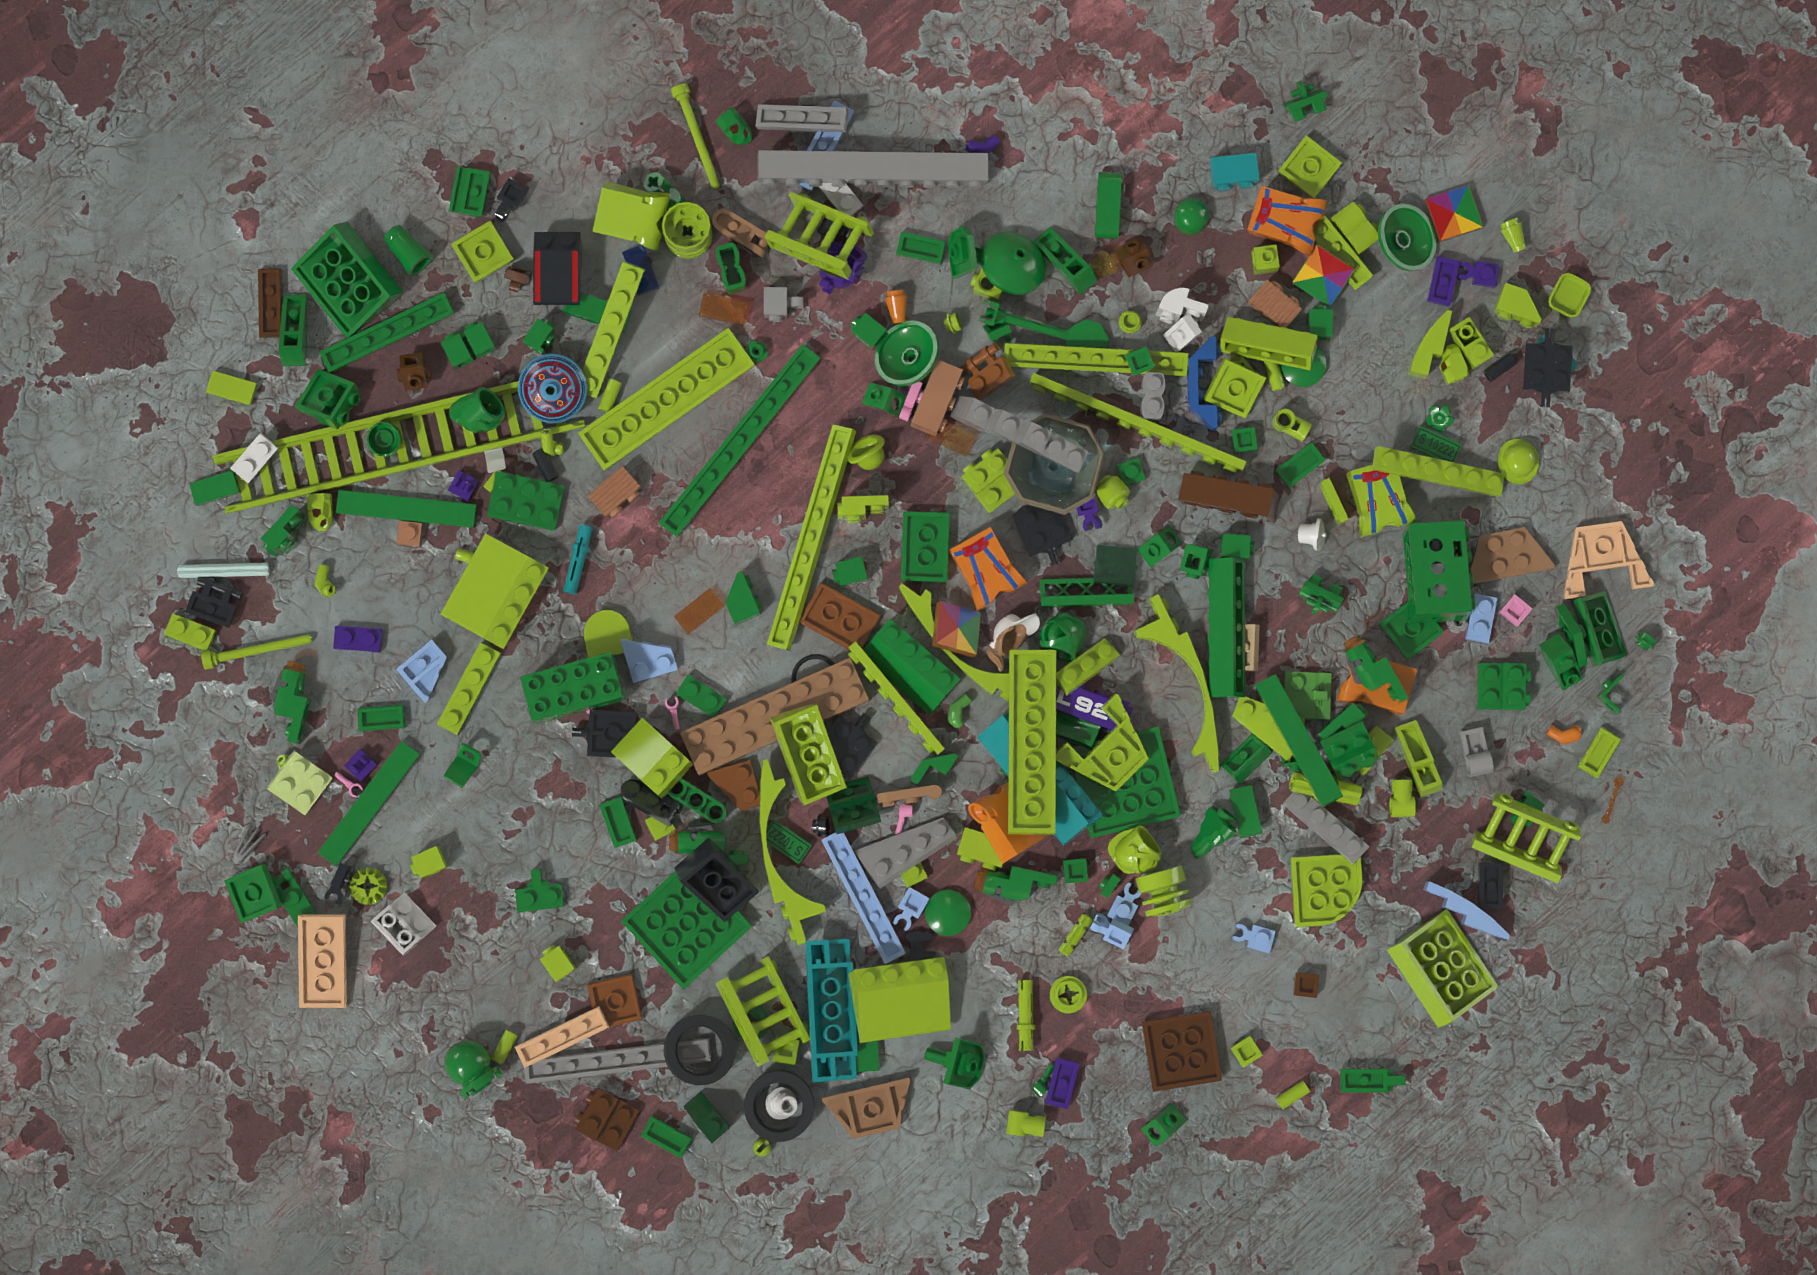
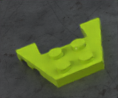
M1115 693L1100 708L1111 718L1116 727L1084 758L1067 742L1056 751V761L1113 791H1117L1149 759L1130 722L1128 713L1122 705L1120 696Z

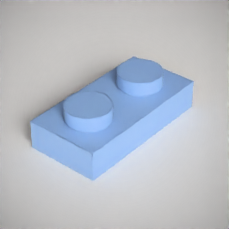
M1473 594L1476 606L1475 609H1472V614L1469 616L1465 639L1488 644L1497 598Z

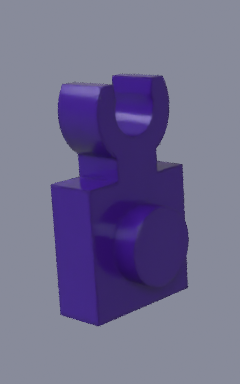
M1476 261L1475 266L1472 267L1467 262L1459 263V267L1465 268L1467 273L1465 275L1458 274V280L1464 281L1468 278H1473L1472 285L1496 287L1499 264Z
M1096 489L1092 500L1076 508L1078 516L1084 515L1083 528L1085 531L1092 530L1091 522L1094 523L1095 529L1102 528L1103 526L1102 520L1097 516V512H1101L1102 507Z

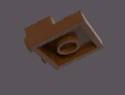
M598 1088L596 1092L592 1090L585 1103L589 1104L585 1113L580 1111L574 1121L577 1125L575 1130L617 1152L640 1110L601 1088Z

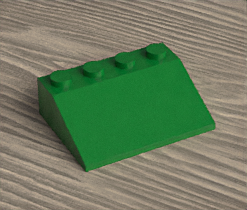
M348 222L333 225L291 268L346 339L364 328L404 293Z

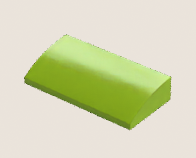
M817 704L799 707L770 718L798 798L804 806L847 788Z

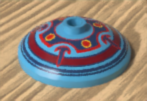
M545 354L533 359L523 369L518 382V394L523 407L534 418L547 423H559L572 418L580 411L587 397V381L582 369L572 359L560 354ZM548 386L554 387V394L547 392Z

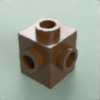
M1140 237L1115 248L1120 266L1128 278L1153 267L1151 257L1154 256L1150 245H1145Z
M423 352L400 355V369H397L399 383L403 382L405 391L428 388V378H431V369L429 364L425 365Z

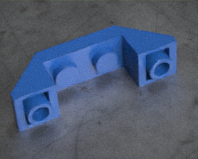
M1211 336L1189 358L1187 367V407L1210 431H1216L1217 425H1221V411H1217V405H1199V402L1203 400L1202 388H1198V379H1202V365H1198V363H1214L1216 356H1220V342L1216 343V336Z

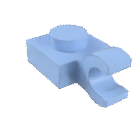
M1101 913L1096 914L1090 927L1093 931L1104 934L1103 940L1122 949L1125 948L1134 928L1115 919H1112L1110 923L1106 916Z

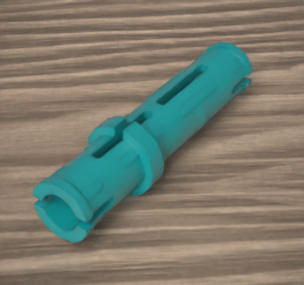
M579 524L575 544H572L573 553L563 592L577 595L586 554L590 551L588 546L593 527Z

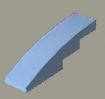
M1430 881L1425 883L1423 891L1445 898L1442 905L1443 908L1463 914L1461 924L1502 939H1509L1510 935L1492 917L1476 905L1451 890Z

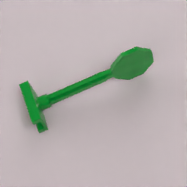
M984 299L983 304L989 305V308L987 307L984 313L986 319L979 317L978 322L994 326L995 322L1001 324L1003 322L1064 339L1066 346L1107 348L1109 338L1100 323L1084 319L1071 326L1069 330H1063L1008 314L1006 310L999 309V303Z

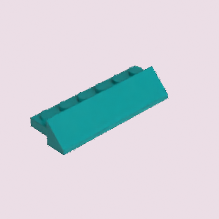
M1009 713L1004 716L1001 715L977 738L1009 777ZM1056 761L1055 836L1064 846L1080 835L1083 830L1101 819L1103 815L1062 763Z
M849 939L805 941L812 1082L857 1079L856 1016L848 975L853 971V962L850 960Z

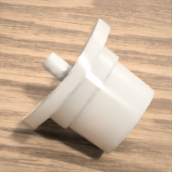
M1318 518L1317 522L1312 524H1300L1298 530L1299 543L1311 544L1315 551H1320L1324 546L1326 537L1322 519Z
M777 1087L770 1091L766 1099L768 1114L772 1118L779 1120L793 1115L797 1110V1100L794 1093L784 1087Z

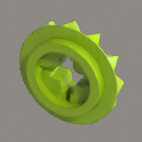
M367 867L358 870L352 876L349 887L355 900L365 905H371L379 902L385 896L387 881L379 870ZM367 876H369L370 883L378 885V887L370 889L369 896L366 893V889L359 887V885L366 883Z
M1063 976L1057 979L1050 989L1051 1003L1058 1011L1063 1013L1077 1012L1084 1006L1087 999L1085 985L1073 976ZM1066 984L1070 991H1078L1077 994L1071 997V1005L1066 998H1058V996L1065 993Z

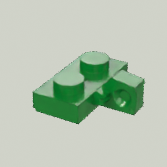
M541 869L531 870L532 882H527V888L515 890L517 913L564 907L562 884L549 885L548 880H542Z

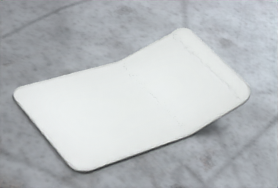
M502 448L484 452L488 473L506 468Z

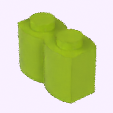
M1351 202L1331 217L1329 221L1358 256L1379 240L1378 226L1366 219L1365 215L1367 213L1360 204L1356 205L1354 202Z

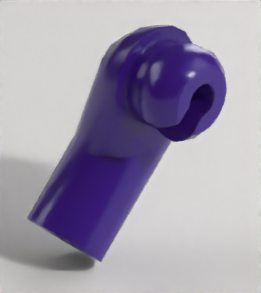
M992 134L984 143L973 140L968 141L965 149L968 153H988L989 155L1000 141Z

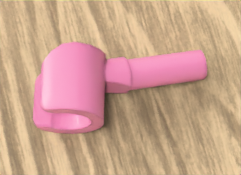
M675 697L676 704L670 707L666 698L665 705L672 715L674 730H678L680 727L677 710L680 703L678 698Z
M338 771L335 773L334 776L349 788V794L352 797H358L351 791L353 786H358L363 791L361 784L352 783Z
M902 804L900 806L899 821L895 835L901 833L904 817H912L911 804Z

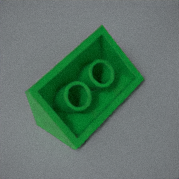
M1606 591L1571 601L1578 624L1583 626L1586 633V638H1583L1588 647V655L1592 667L1627 657Z

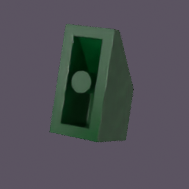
M702 1091L683 1106L711 1144L731 1128Z

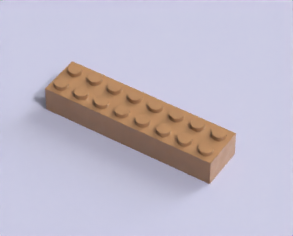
M848 658L680 732L695 769L698 775L701 776L778 742L770 718L799 707L817 704L824 722L869 702V699L851 658Z

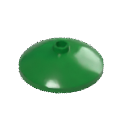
M1405 203L1394 205L1383 213L1378 225V239L1387 259L1393 265L1405 271H1417L1426 267L1432 261L1436 251V234L1429 218L1419 208Z
M1000 232L990 237L982 248L980 260L983 272L988 280L998 289L1009 294L1024 295L1036 290L1043 282L1046 275V261L1039 247L1028 237L1016 232Z
M905 321L890 328L879 341L875 352V366L880 376L895 386L912 385L925 378L935 366L939 355V341L935 332L928 325L919 321Z

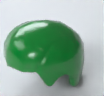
M1185 198L1177 204L1174 224L1181 233L1189 236L1197 235L1206 228L1209 212L1203 201L1196 198Z
M378 422L368 430L366 441L369 449L374 454L387 457L393 455L400 448L402 436L400 430L394 424Z

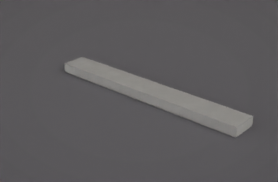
M709 1038L679 1041L677 1055L680 1063L686 1065L711 1062ZM663 1043L547 1057L524 1068L526 1084L668 1066L664 1058Z

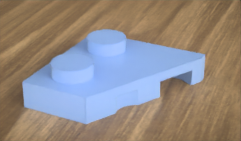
M625 638L620 639L633 683L678 670L671 646L653 645L643 641L642 643L629 641Z
M431 639L396 670L426 703L447 656Z

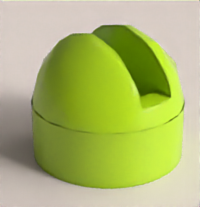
M758 1138L753 1144L754 1153L760 1157L767 1156L772 1149L771 1142L764 1138ZM765 1142L767 1146L759 1153L757 1149Z

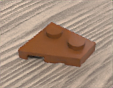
M750 760L707 772L710 779L740 811L760 806V793Z

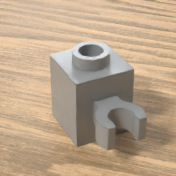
M764 287V318H769L770 322H782V318H787V308L803 309V297H787V287Z

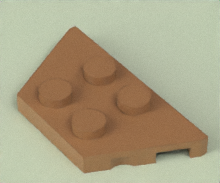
M1522 527L1479 536L1471 562L1470 573H1473L1474 585L1554 569L1555 565L1528 530Z
M910 1078L823 1097L822 1101L853 1139L898 1129Z

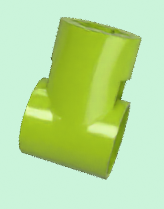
M1289 409L1278 411L1272 418L1274 429L1284 432L1303 442L1312 426L1311 423L1294 415ZM1279 415H1286L1288 417V426H1282L1279 423ZM1295 423L1299 424L1296 431L1291 429Z
M1391 780L1393 797H1390L1389 802L1390 817H1415V798L1412 796V780Z
M1009 1110L1006 1134L1025 1137L1027 1134H1031L1035 1137H1043L1046 1117L1038 1115L1029 1116L1030 1113Z

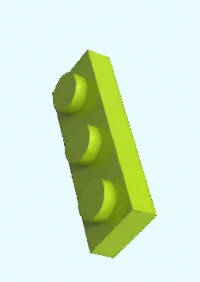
M1104 638L1056 673V684L1068 696L1116 661L1120 654Z

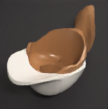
M1009 614L997 623L994 629V640L987 647L986 652L988 657L997 665L999 672L1005 667L1004 657L1009 656V650H1017L1022 643L1027 641L1028 636L1039 628L1040 621L1037 614H1031L1022 619L1014 614Z

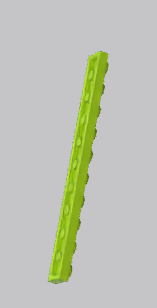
M1033 373L1029 384L1033 386L1032 389L1036 392L1054 394L1053 398L1060 402L1066 403L1067 400L1075 403L1074 407L1087 412L1089 409L1097 412L1096 416L1108 421L1111 418L1118 421L1117 425L1125 429L1133 427L1139 430L1138 434L1144 437L1151 438L1154 436L1159 438V442L1163 445L1181 447V452L1190 456H1194V453L1200 455L1206 463L1215 465L1217 462L1224 465L1223 469L1234 474L1237 471L1242 472L1247 462Z
M832 425L767 645L791 651L848 456L855 438L856 431L851 428Z

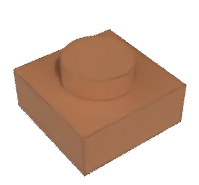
M399 521L396 544L420 547L423 524Z

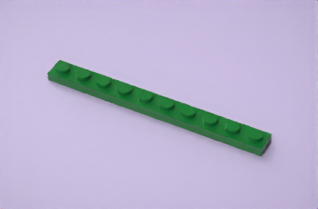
M803 344L799 347L659 521L662 527L676 538L681 534L821 360L819 356Z

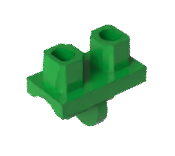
M1300 80L1296 82L1297 89L1290 91L1292 98L1299 95L1300 97L1282 103L1292 119L1298 122L1307 118L1304 106L1311 104L1314 114L1326 111L1325 98L1328 96L1326 91H1322L1321 88L1307 93L1314 90L1312 83L1304 86Z
M1315 574L1308 581H1305L1298 595L1307 599L1305 603L1313 607L1311 610L1313 615L1318 610L1325 613L1331 610L1336 613L1344 599L1341 597L1343 587L1331 584L1329 590L1321 588L1323 579Z

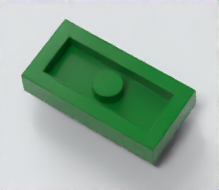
M690 675L686 676L675 693L712 718L718 715L727 701L726 698Z

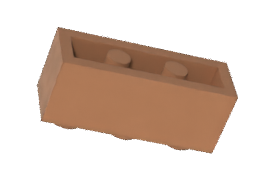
M937 359L912 419L911 427L935 437L938 431H944L948 419L944 418L947 410L952 411L956 402V398H953L955 390L960 391L965 380L962 377L963 369Z

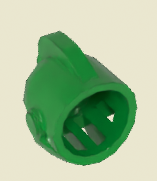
M480 387L474 393L459 398L450 406L449 410L450 418L456 424H460L466 430L475 433L481 431L489 432L498 428L505 414L501 400L496 394L485 387Z
M1068 613L1055 615L1045 622L1040 630V649L1056 650V658L1072 662L1075 660L1076 654L1081 649L1086 637L1087 630L1084 622Z

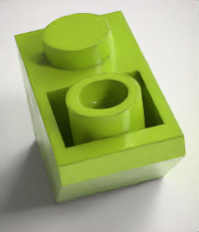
M1505 282L1501 287L1493 312L1497 313V317L1503 320L1510 321L1514 319L1520 321L1519 325L1523 327H1537L1541 322V317L1528 291Z
M1470 317L1449 329L1454 343L1459 347L1470 371L1494 356Z
M965 827L956 854L961 856L960 860L971 864L974 863V860L983 862L982 867L994 871L996 867L1002 868V862L986 835Z

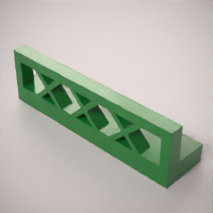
M1132 577L1040 580V608L1134 604ZM1118 582H1127L1128 594H1116L1112 588ZM1090 583L1087 588L1083 584ZM1094 583H1101L1107 590L1103 595H1093L1088 589ZM1105 583L1113 584L1110 587H1108ZM1054 584L1061 592L1057 596H1045V585ZM1059 584L1067 585L1064 588H1062ZM1071 584H1078L1084 591L1080 595L1071 596L1065 590Z

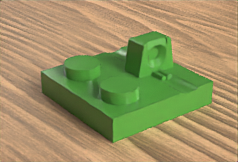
M1284 672V690L1300 717L1330 720L1332 673Z

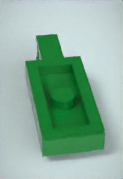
M1340 1069V1092L1388 1093V1091H1393V1085H1405V1076L1393 1075V1070Z

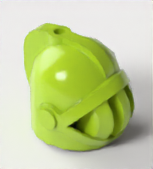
M1142 825L1119 833L1108 845V852L1112 860L1121 871L1127 874H1144L1153 871L1158 865L1162 854L1154 838Z

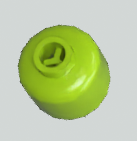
M1107 475L1097 483V495L1107 509L1117 508L1119 510L1129 502L1127 498L1130 490L1118 476L1111 477Z

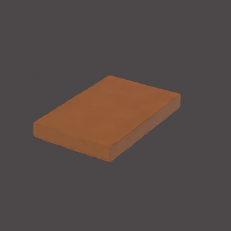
M820 582L799 623L847 650L855 641L863 649L881 615Z

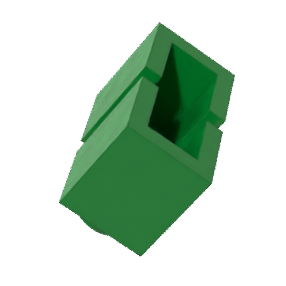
M477 322L470 323L465 327L463 333L457 334V332H453L445 336V341L441 342L455 370L474 362L464 342L465 339H468L478 359L497 350L482 322L479 324Z

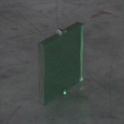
M1097 545L1096 560L1093 562V566H1095L1093 582L1134 586L1135 571L1138 569L1136 565L1137 549Z

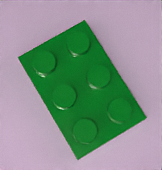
M496 471L486 517L555 531L564 486Z
M903 511L901 581L947 583L949 513Z

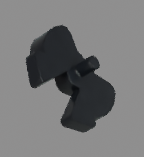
M912 931L906 934L911 951L909 962L934 958L936 955L935 951L923 950L924 945L922 943L934 939V936L929 931H925V933Z

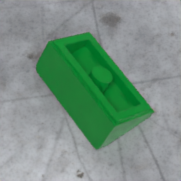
M1252 733L1220 766L1238 784H1241L1272 752L1261 739Z

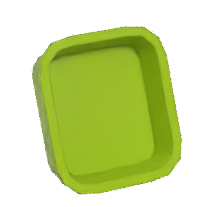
M1562 274L1549 297V307L1565 317H1577L1590 295V284L1573 274Z

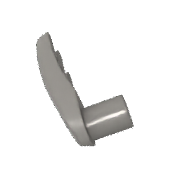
M248 824L233 854V862L235 864L242 863V860L266 837V833L261 835L249 847L259 832V828L254 830L244 844L243 842L251 828V824Z

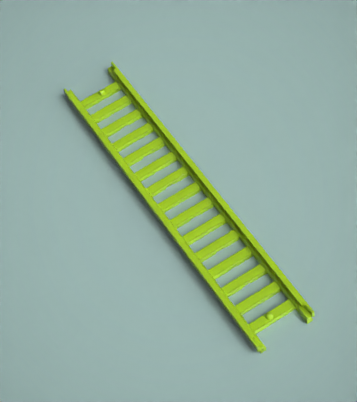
M519 381L488 388L497 397H503L512 437L499 440L497 429L487 432L490 442L476 445L474 432L468 431L462 426L467 448L454 451L445 410L450 409V406L459 398L472 394L468 393L348 422L345 425L341 424L338 430L328 427L274 440L272 442L279 447L276 451L279 452L288 491L275 494L268 462H266L259 470L265 497L252 499L249 483L237 475L243 502L225 506V514L540 439V432L544 429L542 421L531 415L534 431L521 434L512 397L513 393L518 392ZM548 386L549 394H554V387ZM430 413L436 414L445 452L435 456L431 454L422 415ZM413 418L422 455V459L409 461L400 421ZM583 419L566 423V421L556 423L557 426L546 429H551L552 435L585 428L586 425ZM378 422L394 424L400 430L402 436L401 446L397 450L400 464L387 467L385 457L374 454L377 470L364 472L355 432L364 429L369 430ZM346 434L355 475L342 478L333 437ZM319 440L324 441L333 479L323 483L319 482L311 448V442ZM301 445L310 486L297 489L288 448ZM248 447L212 455L214 464L235 463Z

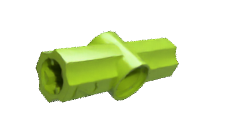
M1293 771L1289 782V789L1292 792L1311 795L1317 800L1303 773ZM1332 775L1343 794V797L1336 801L1357 806L1362 795V787L1357 784L1339 781L1337 777Z

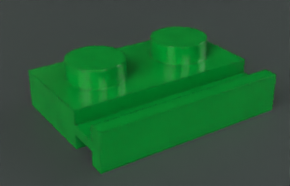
M457 166L449 212L483 218L491 173L489 171Z

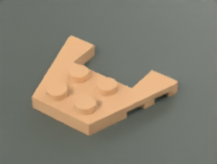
M1622 521L1574 529L1563 595L1564 600L1586 596L1582 573L1628 566L1632 590L1654 586V582L1649 577L1645 569L1646 567L1638 556Z

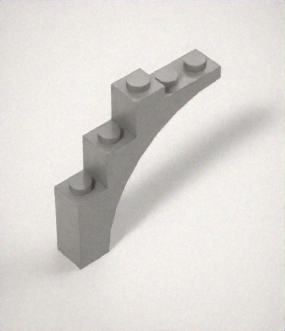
M958 395L949 414V417L967 426L983 430L1015 443L1076 473H1079L1088 454V451L1064 440L1051 431L1033 422L1022 420L1004 410L995 409L976 398Z

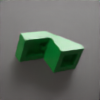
M953 753L922 760L910 781L918 785L930 766L946 776L958 755Z

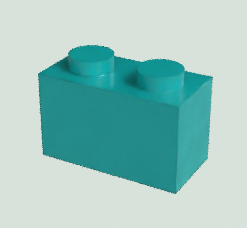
M1256 153L1211 157L1209 160L1212 189H1218L1219 192L1232 190L1231 187L1240 186L1241 189H1251L1259 182Z

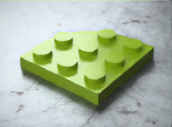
M1342 855L1290 858L1295 927L1322 926L1334 923L1343 918L1356 904L1362 888L1361 857L1354 865Z

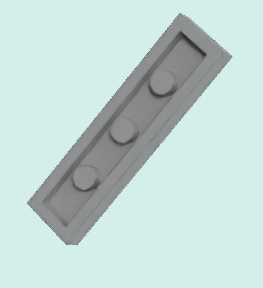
M758 105L756 128L763 130L846 132L849 110L847 107Z
M1292 792L1284 801L1283 805L1351 864L1354 865L1370 847L1328 810L1321 807L1310 795Z

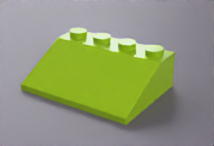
M485 533L440 615L504 649L549 568Z
M1448 909L1442 911L1387 949L1438 1028L1456 1020L1499 987Z
M944 957L855 969L848 974L860 1043L951 1030L949 982Z

